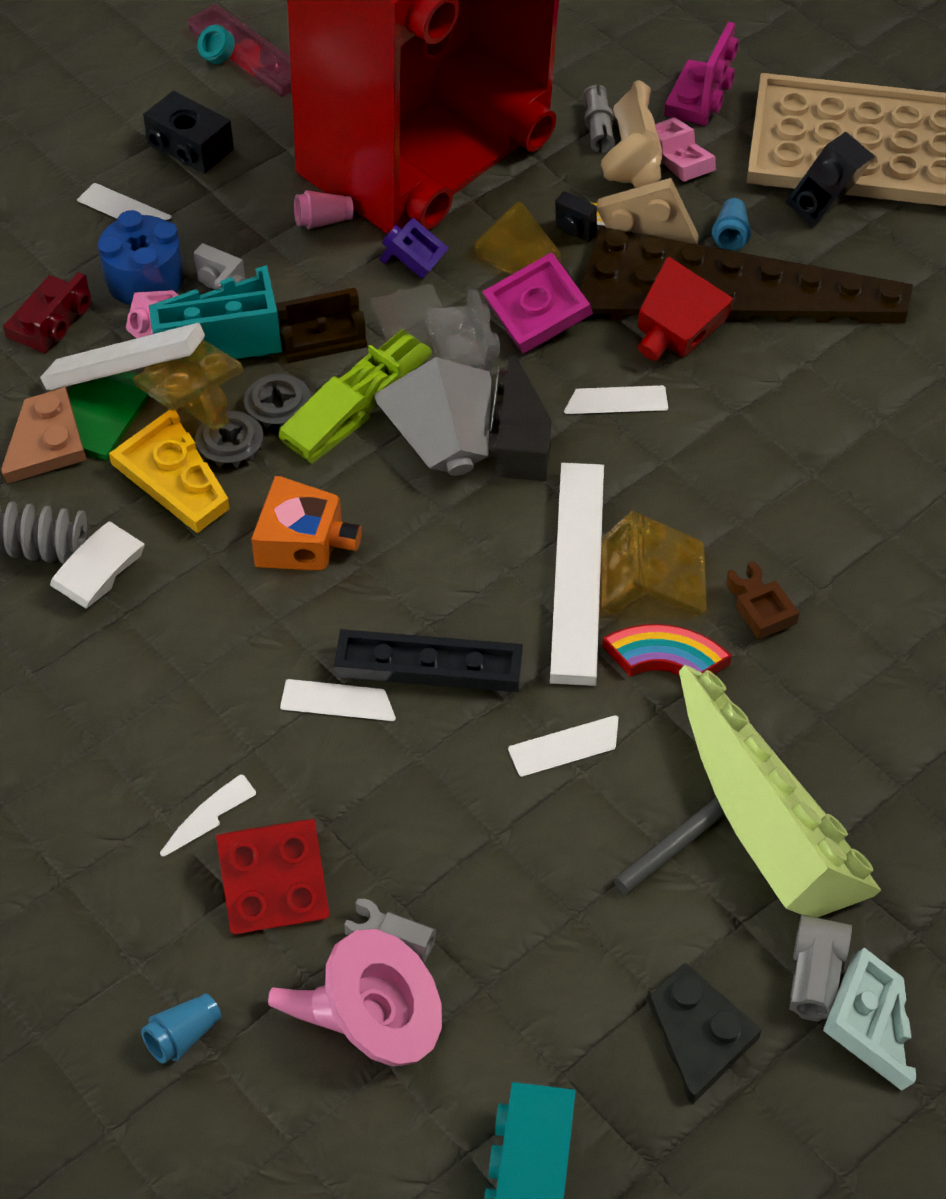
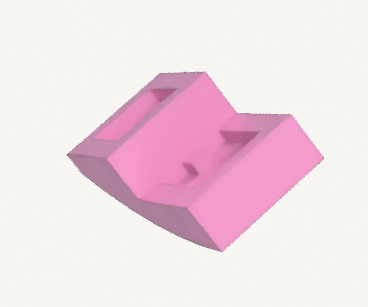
M675 117L655 124L662 148L661 162L675 176L684 182L716 170L715 156L695 144L693 128Z

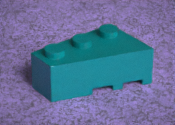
M267 265L256 268V276L236 283L232 277L221 280V288L201 295L195 289L149 305L153 334L195 323H200L205 334L201 343L190 356L158 363L159 370L181 369L190 365L211 362L222 363L231 359L252 356L263 357L268 354L282 352L277 309Z
M512 1082L509 1104L498 1103L495 1136L504 1137L503 1146L492 1144L488 1178L498 1179L497 1188H486L484 1199H564L576 1090Z

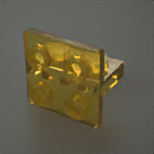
M202 340L190 356L147 366L144 372L136 375L133 380L139 389L173 411L181 407L216 431L230 423L224 409L227 406V399L219 385L241 374L244 370L239 361L207 341Z

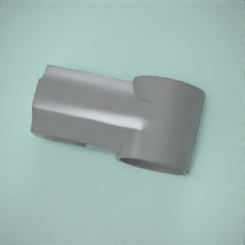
M801 915L793 953V959L797 960L792 981L789 1010L796 1012L800 1018L817 1022L822 1019H828L838 993L841 969L844 970L846 965L852 925Z

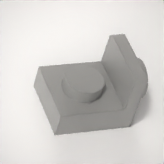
M201 243L194 251L197 279L205 286L216 290L221 288V280L232 277L236 283L246 279L243 259L204 243Z

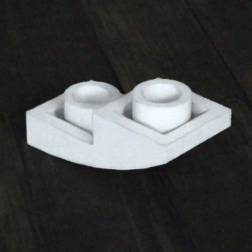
M109 521L90 536L70 556L54 575L50 586L87 609L112 589L115 577L141 557L145 544Z

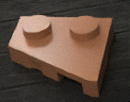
M65 387L24 399L1 468L7 484L87 460L70 398Z

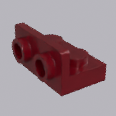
M78 272L67 282L49 275L3 325L6 338L46 354L57 341L63 339L68 328L76 319L88 310L92 301L87 276Z

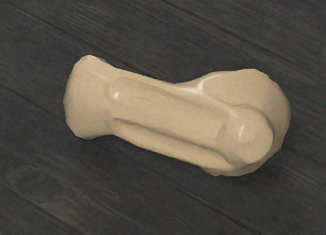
M640 80L635 81L631 90L614 105L613 114L618 122L622 141L613 147L601 160L604 178L608 181L632 183L635 188L655 183L662 179L660 168L662 148L654 118L648 109L651 88Z

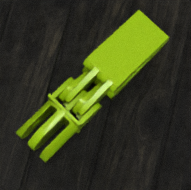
M404 329L398 331L378 349L369 345V353L342 377L333 376L279 429L280 440L309 463L313 464L368 421L370 418L369 413L378 405L374 394L422 366L432 356L430 347L408 334Z

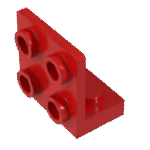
M314 818L216 834L228 920L232 934L322 920L329 917Z

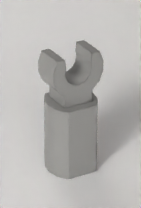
M357 899L355 903L356 913L366 916L369 920L363 924L346 920L344 927L347 936L356 930L378 929L398 937L419 955L423 963L426 962L435 943L436 929L392 912H387V914L381 913L377 905L372 901Z

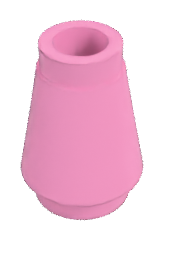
M305 190L304 194H296L294 199L297 226H306L309 230L345 220H352L351 196L344 197L342 195Z

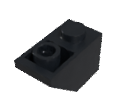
M844 132L824 147L785 203L813 227L817 226L855 185L875 158V155L850 134Z

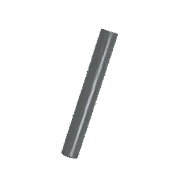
M717 797L614 879L618 890L627 895L722 818L725 813Z

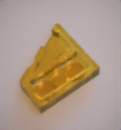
M519 201L474 243L475 256L510 274H514L551 252L561 264V253L524 204Z

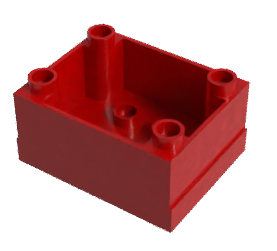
M287 0L296 173L325 193L342 195L344 197L351 196L353 210L388 234L395 225L403 229L412 217L426 229L437 226L447 215L454 194L519 146H522L529 152H535L543 147L551 137L556 125V114L550 110L559 0Z

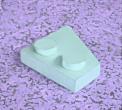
M862 948L851 956L823 1031L902 1091L914 1084L916 1080L915 1068L906 1066L904 1042L911 1039L909 1018L904 1008L906 1002L904 978L866 948Z

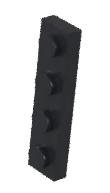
M340 629L334 674L335 677L519 692L523 644Z

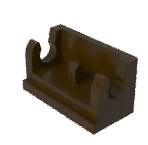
M356 287L276 303L280 339L288 363L367 347L365 318L363 311L359 310V296Z

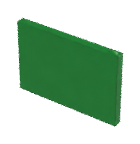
M126 371L74 384L68 395L86 455L108 461L110 458L109 453L118 446L152 393L156 390L158 386L156 379Z

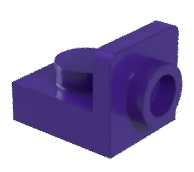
M412 217L403 229L395 225L382 241V244L387 248L379 260L386 264L394 255L420 278L424 279L444 256L449 247Z

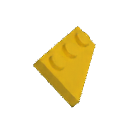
M174 407L109 453L111 465L197 534L230 509L227 495L207 462H204L193 438L189 432L186 433Z

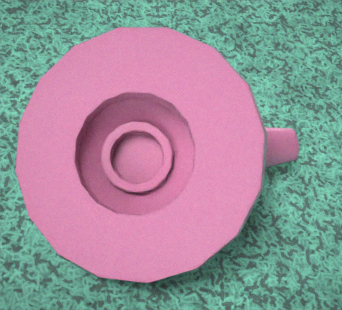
M378 929L356 930L334 945L326 963L325 985L319 986L315 990H293L272 987L268 995L269 1006L297 1019L345 1034L348 1040L370 1059L392 1067L415 1064L434 1049L442 1029V1003L434 979L419 955L398 937Z

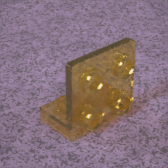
M632 510L602 537V609L618 614L629 603L637 600L641 593H646L700 616L707 610L704 543L697 538Z

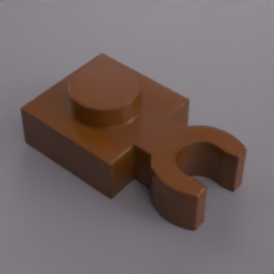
M753 561L748 563L746 575L749 579L739 578L733 569L728 571L726 585L729 591L737 596L735 608L758 640L798 623L799 611L776 580L766 585L763 584L761 581L762 570L758 564Z

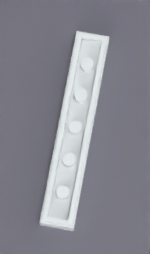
M561 463L550 684L596 686L604 465Z

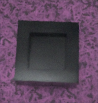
M563 191L555 200L556 227L570 236H576L590 242L597 233V206Z

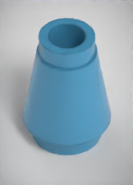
M730 198L723 203L721 211L712 227V238L719 248L737 251L749 241L751 229L744 202L737 198Z
M204 993L198 998L195 997L150 1016L148 1019L149 1023L141 1028L142 1039L149 1052L158 1062L164 1064L170 1059L178 1061L216 1022L221 1020V1011L214 999L209 994Z

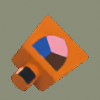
M275 476L251 538L255 567L322 571L327 568L334 547L352 551L358 550L362 536V526L342 522L341 502L337 495L281 476Z

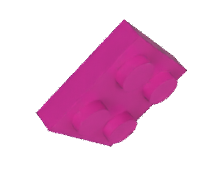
M552 252L482 291L487 304L522 354L593 314L590 303Z

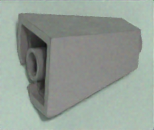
M435 357L374 394L377 404L430 469L445 471L452 476L462 475L470 472L474 468L473 465L488 457L491 376L489 371Z

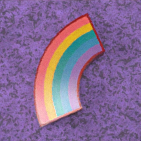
M644 624L623 628L603 637L602 647L629 677L641 672L655 670L667 671L680 676L679 670L684 665L701 673L709 670L716 674L730 665L732 657L718 643L698 632L665 624Z

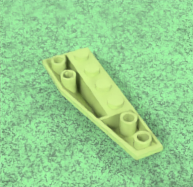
M684 665L679 670L687 713L700 758L712 788L738 839L784 907L801 915L818 918L875 897L881 889L870 875L873 872V867L859 851L851 849L844 838L848 833L844 826L835 817L826 814L749 723L746 714L724 693L727 690L724 683L709 670L701 673Z

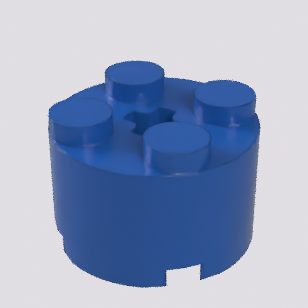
M128 210L122 212L118 220L103 231L98 241V250L104 280L112 297L122 303L131 305L134 293L168 290L177 292L180 289L184 275L179 236L175 224L159 217L141 215L138 211Z

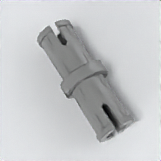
M592 85L584 91L587 110L584 122L586 128L590 131L591 148L598 152V142H600L601 151L605 153L610 151L615 145L612 132L614 114L608 106L606 88L600 85L599 96L597 94V85Z

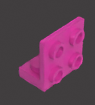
M728 21L707 63L687 60L665 103L664 116L675 117L679 120L707 126L713 112L719 113L724 99V90L729 91L735 77V68H731L730 65L731 61H734L739 46V39L734 38L736 23Z

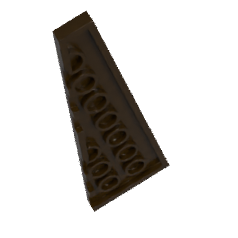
M600 227L580 291L590 303L593 314H610L611 320H623V315H639L641 306L664 262L670 257L733 298L730 314L726 321L751 322V316H776V322H789V317H815V322L829 323V320L836 317H849L851 320H858V323L905 324L913 284Z

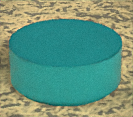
M211 25L205 28L197 42L200 56L212 64L225 62L232 55L235 46L232 33L220 25Z

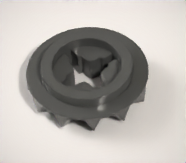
M287 374L267 375L253 382L246 390L244 395L245 412H248L258 422H262L266 429H269L273 424H279L282 427L311 398V393L307 385L294 376ZM274 395L281 399L283 403L282 408H275L273 404Z
M237 411L220 412L208 417L200 424L195 435L197 451H200L204 462L214 461L219 469L225 463H232L238 468L240 461L247 460L253 462L255 453L263 449V430L259 422L246 413ZM222 437L228 440L237 438L238 445H233L229 442L223 445Z

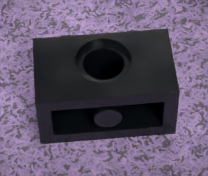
M174 90L143 114L146 138L149 145L204 174L234 150L231 120Z

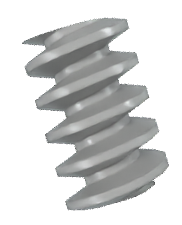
M15 501L8 503L5 513H2L0 506V556L7 552L12 558H20L24 554L28 560L34 561L42 557L47 563H52L59 559L64 564L86 541L87 518L83 510H79L74 522H70L67 508L60 509L55 520L53 519L50 506H44L39 517H36L35 506L30 503L26 504L22 515H19L18 504Z

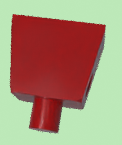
M668 257L639 311L637 326L646 333V336L639 343L638 350L652 361H657L667 348L681 357L687 356L726 321L730 314L733 298L674 259Z

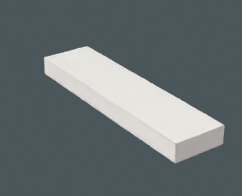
M195 323L58 358L40 378L46 390H54L190 356L201 343L205 334L200 323Z

